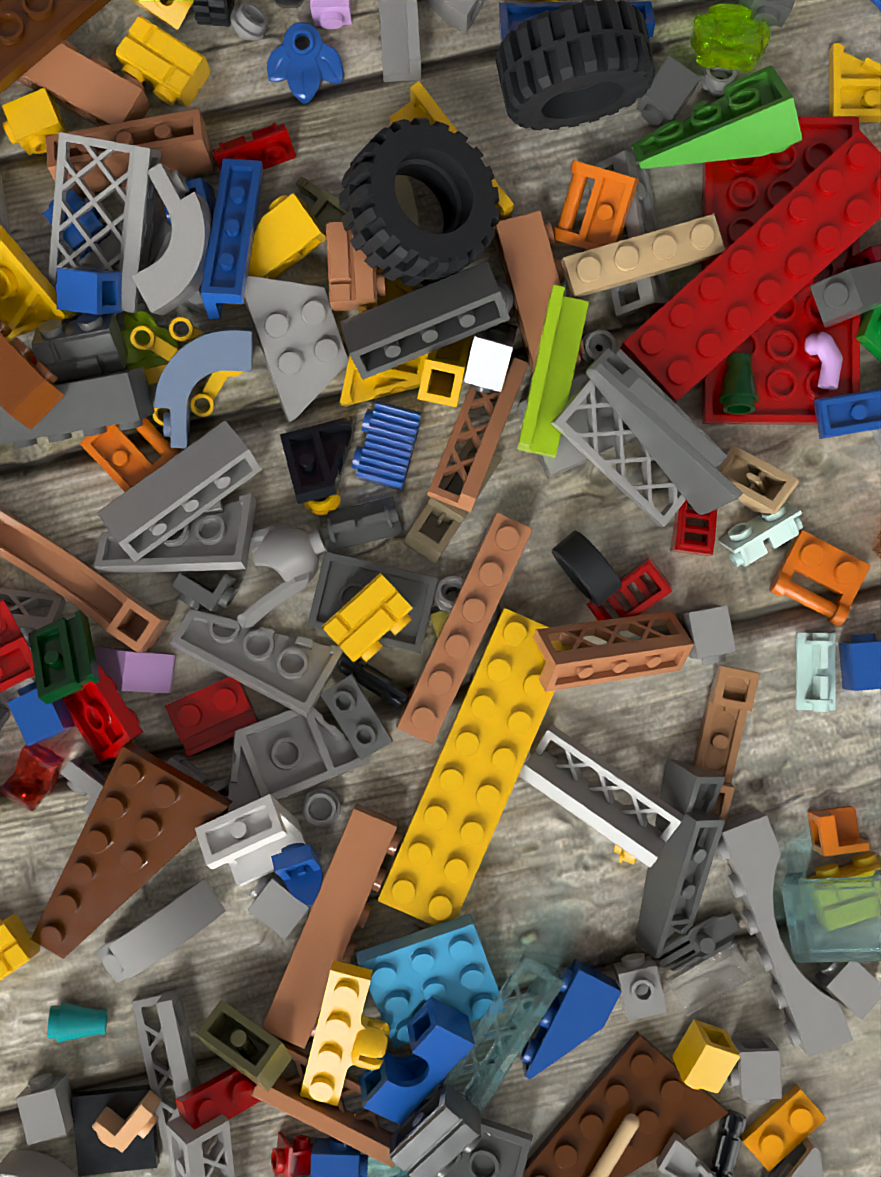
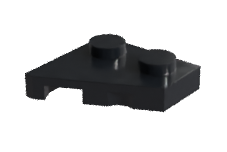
M352 416L280 434L298 504L337 493L355 430Z

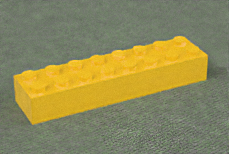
M506 608L501 609L382 884L377 901L433 926L458 917L555 690L545 692L539 681L546 660L533 638L536 629L549 627ZM559 640L551 641L556 651L571 650L573 648Z

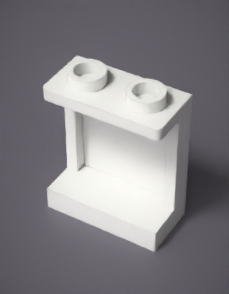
M270 794L195 828L206 866L214 869L228 863L235 882L239 886L246 885L274 872L271 856L282 853L281 849L293 843H304L307 845L298 820Z

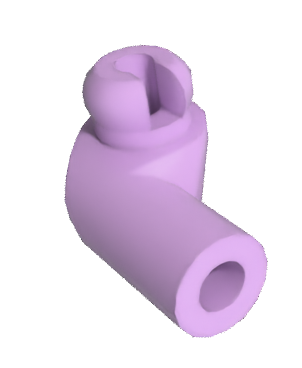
M820 332L819 335L810 334L805 340V351L810 355L817 354L822 362L818 387L828 390L838 389L843 361L839 348L832 336L827 333Z

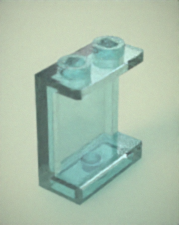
M875 870L874 875L869 877L804 879L803 872L786 874L781 884L794 963L881 961V870Z

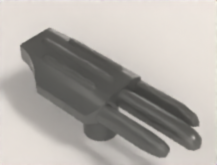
M731 912L723 915H712L691 927L685 935L664 946L663 954L688 940L690 942L662 958L659 964L660 966H665L692 950L695 953L671 966V971H678L700 958L707 959L729 947L735 934L741 928Z

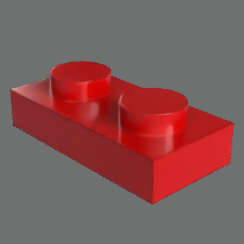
M232 1067L175 1099L180 1117L195 1130L222 1114L230 1120L261 1100L251 1096L256 1083Z

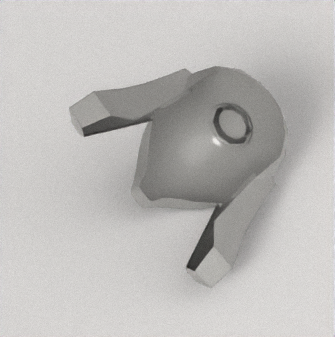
M288 523L252 531L249 550L257 548L252 555L254 565H264L273 568L282 576L285 582L277 584L238 614L237 622L243 629L253 627L279 604L305 589L307 583L314 578L318 571V554L326 551L318 529L307 533L304 529L291 528Z

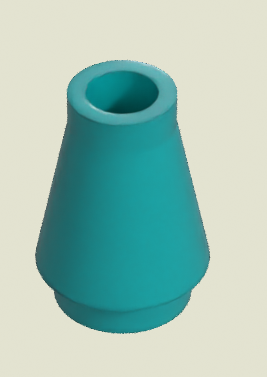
M63 1001L61 1005H51L47 1037L48 1039H57V1043L93 1035H105L108 1010H97Z

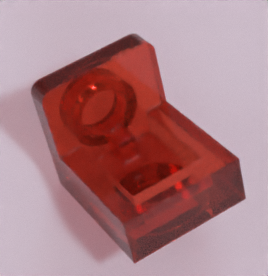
M40 744L25 745L21 749L15 772L2 785L1 794L26 809L34 811L55 787L64 758L57 755L50 748L43 747Z

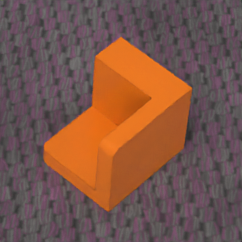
M843 806L807 811L812 849L825 857L870 850L869 841L860 838L856 809L854 807Z

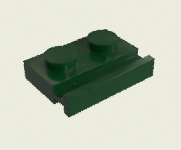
M81 610L75 612V617L66 620L63 617L28 633L38 698L48 705L83 689V684L90 681L94 684L100 681L89 620Z

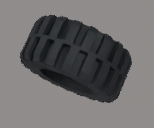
M582 0L578 4L571 5V3L560 5L558 9L549 12L546 10L539 13L536 18L524 21L519 24L516 31L511 30L506 35L504 41L499 46L495 60L507 115L520 127L525 129L530 127L532 130L539 131L547 128L549 130H559L561 127L568 126L571 128L585 122L591 123L600 120L601 117L606 115L611 116L619 112V109L631 106L637 98H642L647 93V90L651 88L656 71L643 14L634 5L624 0L619 2L615 0Z
M414 118L411 122L402 119L393 122L389 128L384 127L350 163L351 167L345 172L341 183L344 190L339 194V206L341 209L346 210V213L341 217L345 231L351 230L353 238L350 242L356 251L359 249L363 251L367 256L364 261L372 269L376 266L380 267L383 270L382 276L392 281L401 277V283L409 286H416L420 282L427 286L456 274L476 260L484 252V248L491 243L495 235L493 227L498 224L500 214L499 209L495 208V204L500 201L498 187H493L491 180L495 177L490 165L486 167L481 160L484 156L477 146L473 149L466 142L468 137L460 131L453 133L449 131V125L439 121L430 125L429 119ZM395 175L413 177L432 190L443 212L444 226L442 234L421 229L405 215L396 197Z

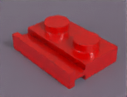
M227 677L165 705L179 740L184 745L187 757L233 737L234 732L259 722L243 684L231 677Z

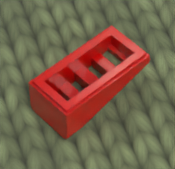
M686 500L675 513L670 551L707 557L712 556L716 536L717 509L700 515L694 510H687V503L689 502ZM686 517L705 520L704 527L687 525ZM685 532L703 535L702 542L684 539Z
M649 557L620 578L622 587L617 592L621 591L632 608L626 611L614 594L607 600L618 613L619 618L637 616L673 591V587L652 558ZM647 573L658 589L651 592L640 576ZM631 582L635 583L645 597L640 602L627 586ZM591 601L586 604L598 621L613 619L602 604L596 606Z

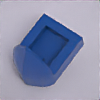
M293 843L281 849L282 853L271 856L274 871L282 878L287 889L297 900L307 906H312L322 884V867L319 855L310 844Z

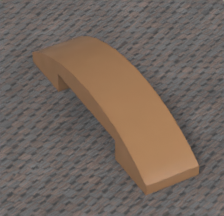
M719 665L705 707L693 765L721 773L725 776L724 783L711 813H716L725 819L724 824L726 825L735 788L732 785V778L747 711L752 712L760 673Z

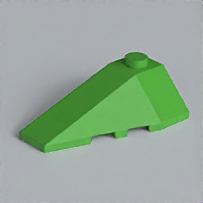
M771 65L730 83L723 88L724 96L710 105L704 100L693 106L694 112L689 118L682 122L679 120L669 121L631 146L640 169L759 157L770 153H779L788 149L792 144L803 140L794 98Z

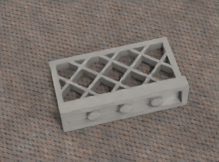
M59 132L48 281L54 288L57 281V268H65L69 264L73 268H82L76 258L91 247L104 264L99 270L118 272L115 265L120 262L119 272H122L121 310L133 313L146 310V302L131 276L150 266L157 189L147 170L160 163L162 150ZM70 143L84 145L94 159L79 172L69 160ZM94 147L104 148L106 150L99 155ZM116 151L130 153L128 171L117 179L104 160ZM99 166L112 184L95 196L83 177ZM68 171H69V173L72 175V178H70L69 180H68ZM127 181V188L125 191V189L122 187V184H124ZM78 183L90 202L74 213L66 202V193L68 189ZM117 190L125 201V209L123 214L113 220L101 204V201ZM93 207L97 209L108 224L94 237H92L80 221V218ZM66 213L69 218L64 222ZM122 222H123V231H121L120 228L118 227V225H120ZM72 224L76 226L87 241L73 253L70 252L63 242V231ZM113 231L121 242V252L110 261L97 242ZM62 254H63L66 259H64V260L61 262V256H62Z
M621 349L612 350L625 364L642 377L725 453ZM588 377L553 419L551 424L659 527H665L686 501L685 497L680 491L677 492V487L669 477L668 483L652 484L651 461H654V458L650 456V453L642 443L641 457L625 458L623 435L634 433L631 430H623V419L614 408V431L597 432L596 408L612 406L610 403L596 404L595 384ZM587 396V404H581ZM576 409H587L589 433H576L566 423ZM615 435L616 459L605 460L598 454L597 436ZM582 437H589V444ZM728 455L719 463V465L716 468H719L721 466V464L725 461ZM642 461L643 485H631L625 477V463ZM616 463V470L610 464ZM668 487L669 503L660 513L652 504V489ZM643 489V496L637 490Z

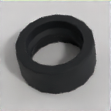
M573 531L552 549V554L560 567L594 605L600 606L622 587L619 577L608 561L580 532Z

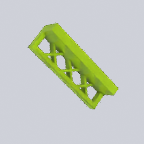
M553 285L549 296L516 449L553 458L557 455L561 433L551 422L567 404L589 305V301L563 296L565 287Z

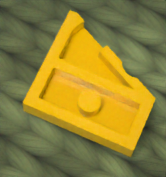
M833 43L829 49V117H859L860 123H881V64L868 57L862 61L844 52L846 46L840 43Z

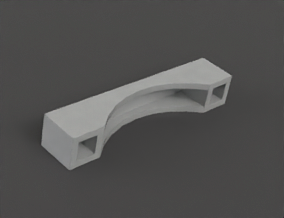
M755 810L728 820L726 825L724 824L716 850L722 861L727 860L732 871V874L727 876L729 885L736 898L742 897L746 911L741 912L749 934H756L760 948L755 949V952L764 972L770 971L774 985L769 986L770 992L779 1009L784 1008L788 1022L783 1023L791 1044L793 1046L799 1045L806 1055L811 1057L853 1041L839 1002L826 990L809 981L790 959L780 939L774 917L773 888L781 850L768 816L759 810Z

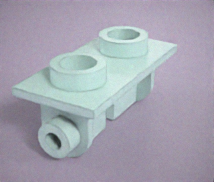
M784 502L776 514L761 513L748 522L739 523L733 526L727 535L718 539V542L732 551L729 554V558L735 567L740 565L746 567L768 553L763 543L765 539L768 538L771 547L775 549L798 536V530L803 528V524L798 518L802 512Z
M796 633V710H813L816 712L836 710V633Z

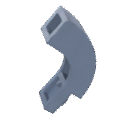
M225 327L205 332L186 343L168 362L156 388L154 408H170V413H164L163 433L165 437H171V448H187L190 443V397L195 384L200 379L217 371H252L253 328Z

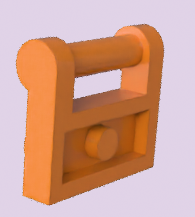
M573 160L569 171L573 174L558 226H553L552 229L554 240L586 250L620 241L639 179ZM589 177L595 179L580 232L575 233L572 229L586 181Z
M147 418L142 419L143 426L135 429L161 455L154 464L119 429L118 424L107 426L108 431L105 433L86 436L79 443L124 492L167 463L176 454L182 452L181 448H171V443Z
M800 530L799 535L792 541L770 585L769 592L779 597L785 595L828 617L827 621L840 627L847 619L850 606L871 565ZM795 572L838 594L836 601L832 603L792 582V574Z

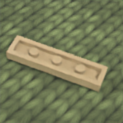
M712 214L563 257L562 265L572 298L576 299L717 258L725 251V247L715 215Z

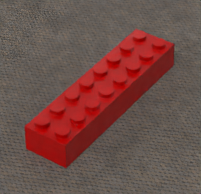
M859 129L630 335L619 349L676 404L881 219V152Z

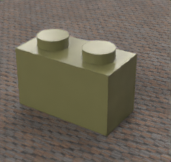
M220 1000L196 1032V1035L208 1049L267 1092H269L293 1058L281 1041L223 1000Z

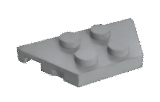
M248 276L244 302L285 418L290 422L295 420L348 364V358L324 287Z
M314 707L308 717L292 709L234 732L228 799L233 802L227 807L226 814L268 794L278 801L366 765L370 762V759L366 757L361 760L351 743L344 738L345 735L334 725H329L323 719L322 714Z

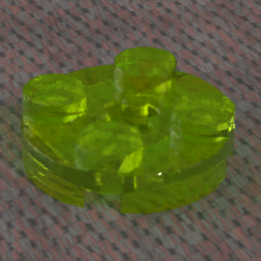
M722 3L710 6L707 14L701 16L700 12L696 16L690 35L691 46L697 53V63L704 68L719 67L740 70L742 72L754 71L758 61L764 57L770 40L768 24L763 18L759 24L751 18L753 11L741 5Z

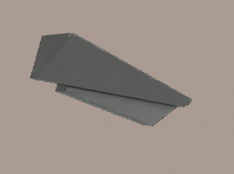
M606 347L586 370L587 376L698 514L704 515L737 500L743 492L716 469L727 455L642 377Z
M674 759L666 760L660 799L683 814L684 818L665 843L657 860L651 868H647L636 933V942L654 958H660L663 955L665 942L675 931L684 935L693 926L725 823V819L716 813H711L724 783L725 776L721 773ZM657 813L655 827L662 832L669 821Z

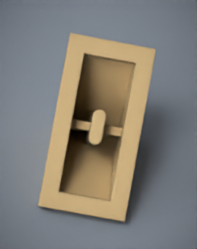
M734 445L728 451V457L719 468H716L743 492L737 500L752 512L776 514L799 483V480L792 475Z

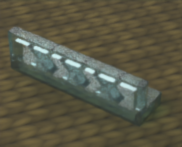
M522 955L473 1032L475 1045L471 1048L469 1054L462 1058L447 1074L445 1080L438 1087V1091L445 1084L449 1083L453 1086L459 1076L474 1073L461 1095L464 1100L467 1099L482 1114L565 983L558 969L547 962L542 966L528 956ZM529 969L537 974L526 993L521 995L518 982L525 971ZM515 989L516 996L509 998V996ZM518 1004L504 1028H499L497 1015L500 1010ZM493 1023L495 1030L488 1031ZM497 1038L483 1061L477 1062L475 1050L480 1042ZM472 1056L473 1063L466 1065Z

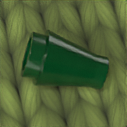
M746 353L731 354L727 357V368L719 402L723 404V411L725 413L733 415L751 413L755 411V404L759 401L751 365V355Z

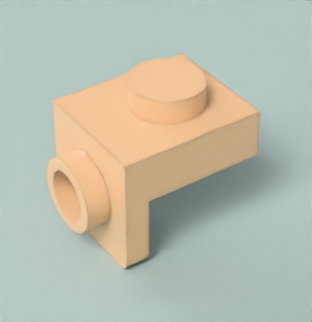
M149 1090L126 1120L122 1119L109 1107H105L92 1125V1128L97 1132L98 1138L105 1145L115 1147L123 1153L137 1134L144 1138L158 1121L159 1117L154 1113L162 1099Z

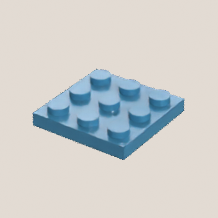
M471 913L357 952L359 967L373 970L369 990L382 1020L390 1026L389 1036L395 1048L410 1043L407 1023L430 997L467 1015L469 1022L506 1010Z

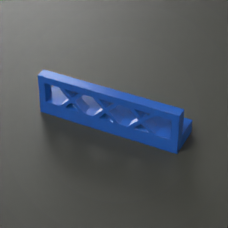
M223 158L200 292L209 319L221 320L223 303H244L264 174L262 161Z

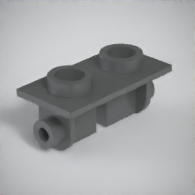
M394 497L319 516L320 530L328 552L402 534Z
M353 674L320 694L361 760L394 741Z

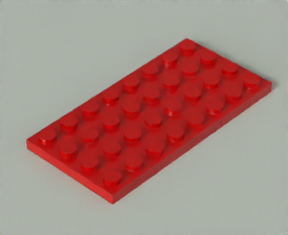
M798 117L803 140L792 144L785 151L759 157L702 163V217L715 215L725 250L859 130V117ZM860 238L731 353L751 355V365L759 396V401L755 404V411L743 415H733L723 411V404L719 402L727 368L726 358L702 379V424L817 425L813 401L860 392V342L856 339L860 328V315L825 328L810 288L812 284L846 271L843 263L846 262V259L860 252ZM716 258L703 261L702 271ZM820 332L827 333L832 336L839 348L843 361L838 389L828 390L818 387L822 362L817 354L810 355L805 351V340L810 334L819 335Z

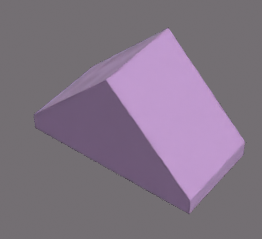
M97 647V666L100 665L106 675H109L114 680L117 690L171 693L175 655L154 652L137 653L134 650Z

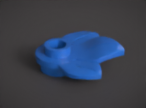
M300 22L288 28L284 35L283 44L271 52L267 61V74L270 82L287 80L292 94L302 104L306 105L315 96L321 84V79L332 84L342 83L343 66L337 51L331 46L322 43L317 29L308 23ZM300 36H306L310 40L308 48L300 50L295 46L296 39Z

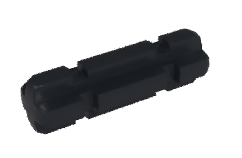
M347 655L343 657L338 665L339 672L347 677L353 674L360 685L379 697L385 696L387 698L386 701L395 707L400 708L409 695L407 688L399 683L393 684L391 678L369 664H361V659L353 662Z
M728 1110L729 1114L722 1118L721 1128L723 1130L718 1134L712 1158L714 1166L710 1168L717 1177H733L731 1171L735 1169L742 1141L739 1135L744 1133L746 1117L734 1110Z

